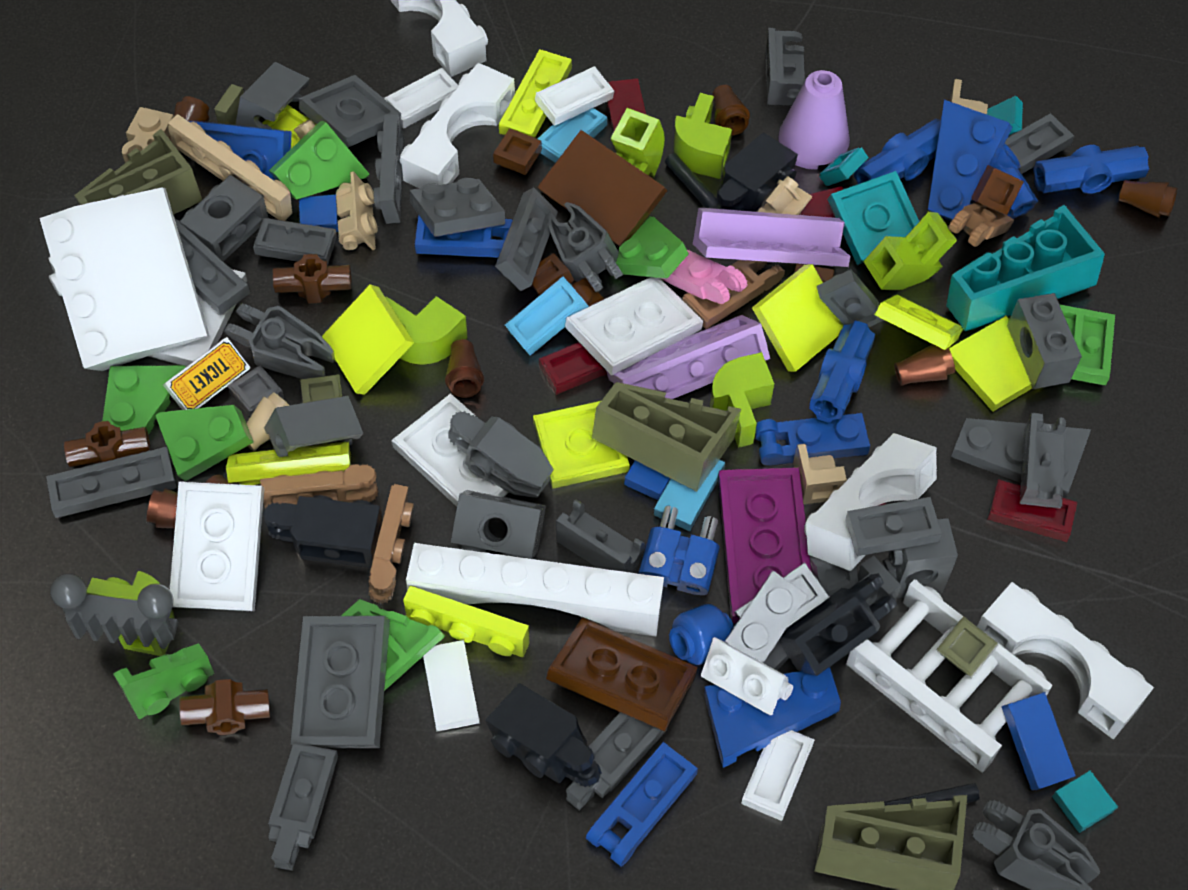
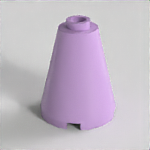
M815 71L806 78L780 127L778 141L798 154L796 166L806 169H818L819 165L831 163L840 154L848 150L850 137L842 81L836 74L830 71Z

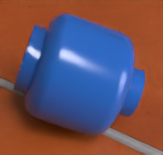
M703 604L679 614L674 619L669 634L670 644L678 658L692 665L705 664L713 638L716 637L725 641L734 625L731 618L712 604Z

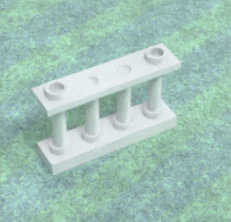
M914 579L910 583L903 601L909 607V610L878 643H872L867 639L850 651L846 665L983 773L993 762L1002 746L994 737L1007 722L1001 706L1043 692L1047 696L1053 685L1046 680L1044 674L1032 665H1026L998 643L997 648L972 679L965 674L946 697L937 695L926 686L925 680L945 659L936 649L963 616L945 603L936 590L923 586ZM924 619L943 635L912 670L904 669L892 659L891 654ZM993 672L1011 686L1012 689L981 724H974L960 713L959 708L984 679Z

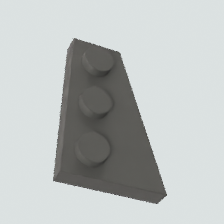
M966 418L951 457L1021 483L1024 429L1027 423ZM1066 427L1062 498H1066L1069 493L1091 429Z

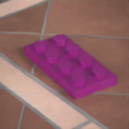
M799 468L719 470L718 485L730 615L733 624L739 620L734 612L754 598L772 571L784 577L803 563H806L811 570L807 536L804 532L806 520Z

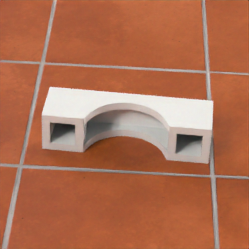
M391 0L399 12L420 11L433 16L439 21L431 30L433 56L450 77L474 67L477 63L481 64L486 61L487 35L480 25L476 26L470 19L469 12L463 4H458L456 0Z
M477 63L469 74H464L458 88L450 97H446L442 101L439 111L432 120L424 123L415 141L403 149L400 156L403 181L417 188H422L424 185L431 183L440 185L453 183L459 175L458 150L451 142L460 132L478 125L497 126L515 95L514 78L480 63Z
M893 433L882 446H878L874 450L872 456L861 467L853 471L851 477L838 490L832 492L829 499L817 512L812 513L808 517L804 528L805 535L807 536L808 555L851 571L865 555L856 556L846 523L847 511L878 506L891 501L919 499L937 479L936 447Z
M1013 582L1010 583L982 615L977 626L1014 656L1024 653H1042L1062 662L1072 672L1079 685L1080 705L1078 713L1113 740L1154 688L1146 682L1140 672L1124 666L1112 657L1102 644L1088 639L1077 631L1067 618L1062 615H1056L1041 604L1032 592L1021 589Z

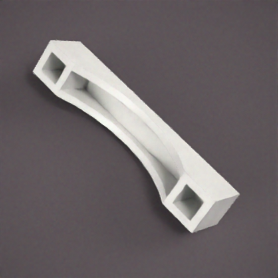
M414 543L406 577L407 590L409 586H413L466 605L477 603L535 605L575 614L600 623L614 631L654 637L657 636L664 577L419 543Z

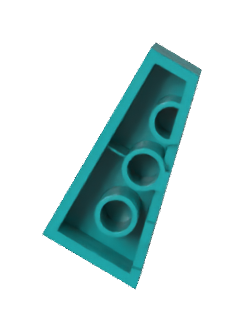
M1063 205L1054 211V215L1046 221L1040 219L1032 224L1029 231L1019 238L1011 237L1003 242L1002 248L991 254L988 252L952 274L946 306L962 328L968 331L1005 316H1011L1018 299L1055 293L1056 298L1059 299L1097 285L1105 253L1067 207Z

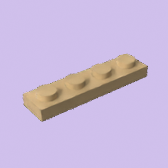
M178 114L167 123L171 142L179 151L222 181L231 175L263 195L267 212L278 220L285 221L292 214L291 194L281 181L270 179L261 172L255 163L250 160H243L234 154L223 141L217 142L208 136L197 123L188 122Z

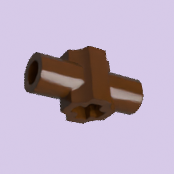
M306 254L300 261L294 263V267L273 268L275 293L298 292V295L304 297L308 303H321L323 298L331 294V290L352 289L350 265L327 266V262L321 260L317 254Z
M109 421L95 423L91 431L85 434L86 438L64 442V451L69 467L89 463L98 464L151 451L146 426L121 431L120 427L113 426Z
M231 679L215 680L214 683L205 686L204 695L181 696L179 700L181 725L206 723L208 732H214L219 735L235 734L237 731L245 729V720L270 718L268 689L243 691L242 682H235Z

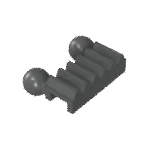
M75 574L61 575L51 585V598L57 606L63 608L66 621L76 639H81L88 630L93 641H98L105 632L110 643H115L122 634L127 645H132L139 636L144 647H149L154 638H156L160 648L166 649L171 640L175 638L179 622L177 619L169 618L174 599L171 591L164 585L150 584L144 587L139 593L137 600L87 594L85 582Z

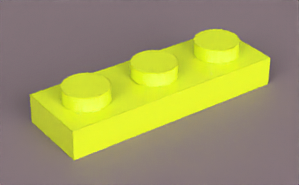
M539 49L499 122L500 134L505 135L510 128L533 138L536 137L546 118L545 113L535 102L536 93L567 79L572 69V59Z
M348 441L296 448L294 451H289L288 456L279 457L275 450L233 454L228 457L226 465L228 483L239 482L240 485H256L261 483L260 479L274 478L279 475L293 476L313 474L319 471L344 472L351 465L350 445Z
M409 586L403 599L406 616L409 619L427 626L433 625L438 627L440 630L449 632L456 640H464L465 643H470L472 640L487 645L493 652L502 656L514 654L524 657L529 645V625L413 586Z

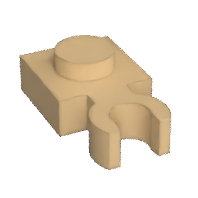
M140 107L126 132L128 142L122 148L124 162L129 161L127 154L136 148L142 151L154 141L153 134L158 130L162 129L169 138L170 134L167 123L173 119V114Z

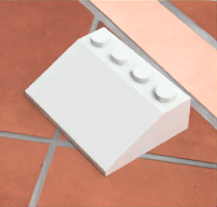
M162 187L78 205L40 218L84 369L104 371L110 369V366H120L209 336L165 188Z

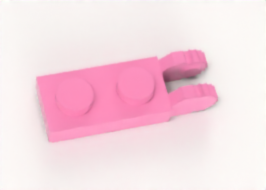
M687 250L689 255L667 279L660 278L703 300L706 298L721 305L730 300V293L727 288L735 290V292H741L748 285L744 274L735 269V267L730 265L725 267Z

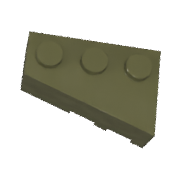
M162 129L153 134L154 141L142 151L135 148L127 154L129 161L116 171L109 168L74 195L78 205L163 187L166 189L173 215L201 202L202 197L192 168Z
M616 382L596 407L592 438L697 492L734 440L741 409L731 406L728 407V411L703 406V400L691 398L690 403L665 398L666 392Z
M967 795L953 796L952 800L927 802L926 798L912 799L910 804L885 806L884 801L827 806L819 835L814 872L897 890H954L961 871Z

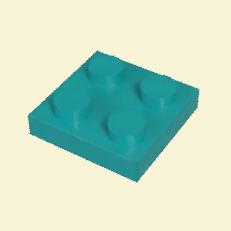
M896 171L832 193L827 199L835 218H840L845 222L843 235L857 265L864 263L863 261L885 236L906 237L920 222Z

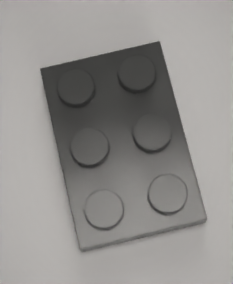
M303 616L290 745L293 746L295 742L321 748H380L390 619L386 616Z

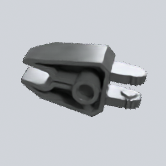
M566 202L564 205L571 215L568 222L573 230L567 222L559 223L552 213L548 215L549 230L561 259L569 269L574 280L578 282L586 277L595 292H598L603 286L597 274L607 269L615 279L623 275L616 264L619 251L608 232L580 206Z
M240 304L236 313L243 320L257 327L252 333L230 323L224 332L231 339L251 349L255 365H261V367L300 379L326 376L325 368L308 357L314 356L332 363L335 360L333 349L318 332L280 306L267 308L264 313L250 305Z
M466 411L456 412L455 415H452L448 439H450L453 445H457L458 449L467 454L465 464L473 474L492 482L513 495L538 497L551 480L550 475L554 470L540 447L500 417L491 416L485 423L476 416L466 413Z
M990 800L986 802L982 811L985 819L993 822L994 825L985 822L976 823L972 831V837L979 844H983L985 848L997 855L994 864L999 875L1030 890H1093L1088 883L1100 874V870L1093 857L1082 843L1041 809L1029 810L1022 816L1012 808L1000 803V801Z

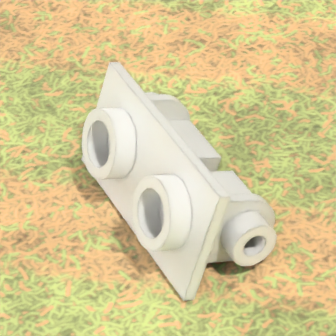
M716 637L713 638L701 677L761 711L773 715L777 700L780 698L787 700L793 691V685L788 683V677Z

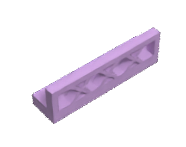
M698 208L693 245L706 258L848 267L850 255L840 248L845 223L840 218Z
M740 315L688 336L612 376L607 370L606 372L609 380L614 384L619 382L666 392L665 398L674 399L713 383L718 370L735 358L760 352L763 353L765 361L771 358L761 323Z

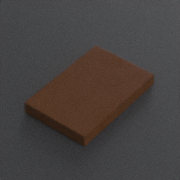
M582 130L579 131L537 187L540 192L564 209H566L564 205L566 202L580 206L608 232L613 243L618 247L635 234L667 192L663 185Z
M582 618L549 667L546 679L665 731L693 682L698 667Z

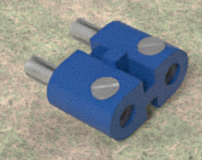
M666 506L660 527H652L650 529L638 574L664 577V587L670 584L677 586V590L694 595H707L720 546L713 541L718 520L713 517L708 538H706L711 516L704 518L700 537L691 535L690 538L680 536V531L673 530L678 509L673 507L668 528H666L671 506Z

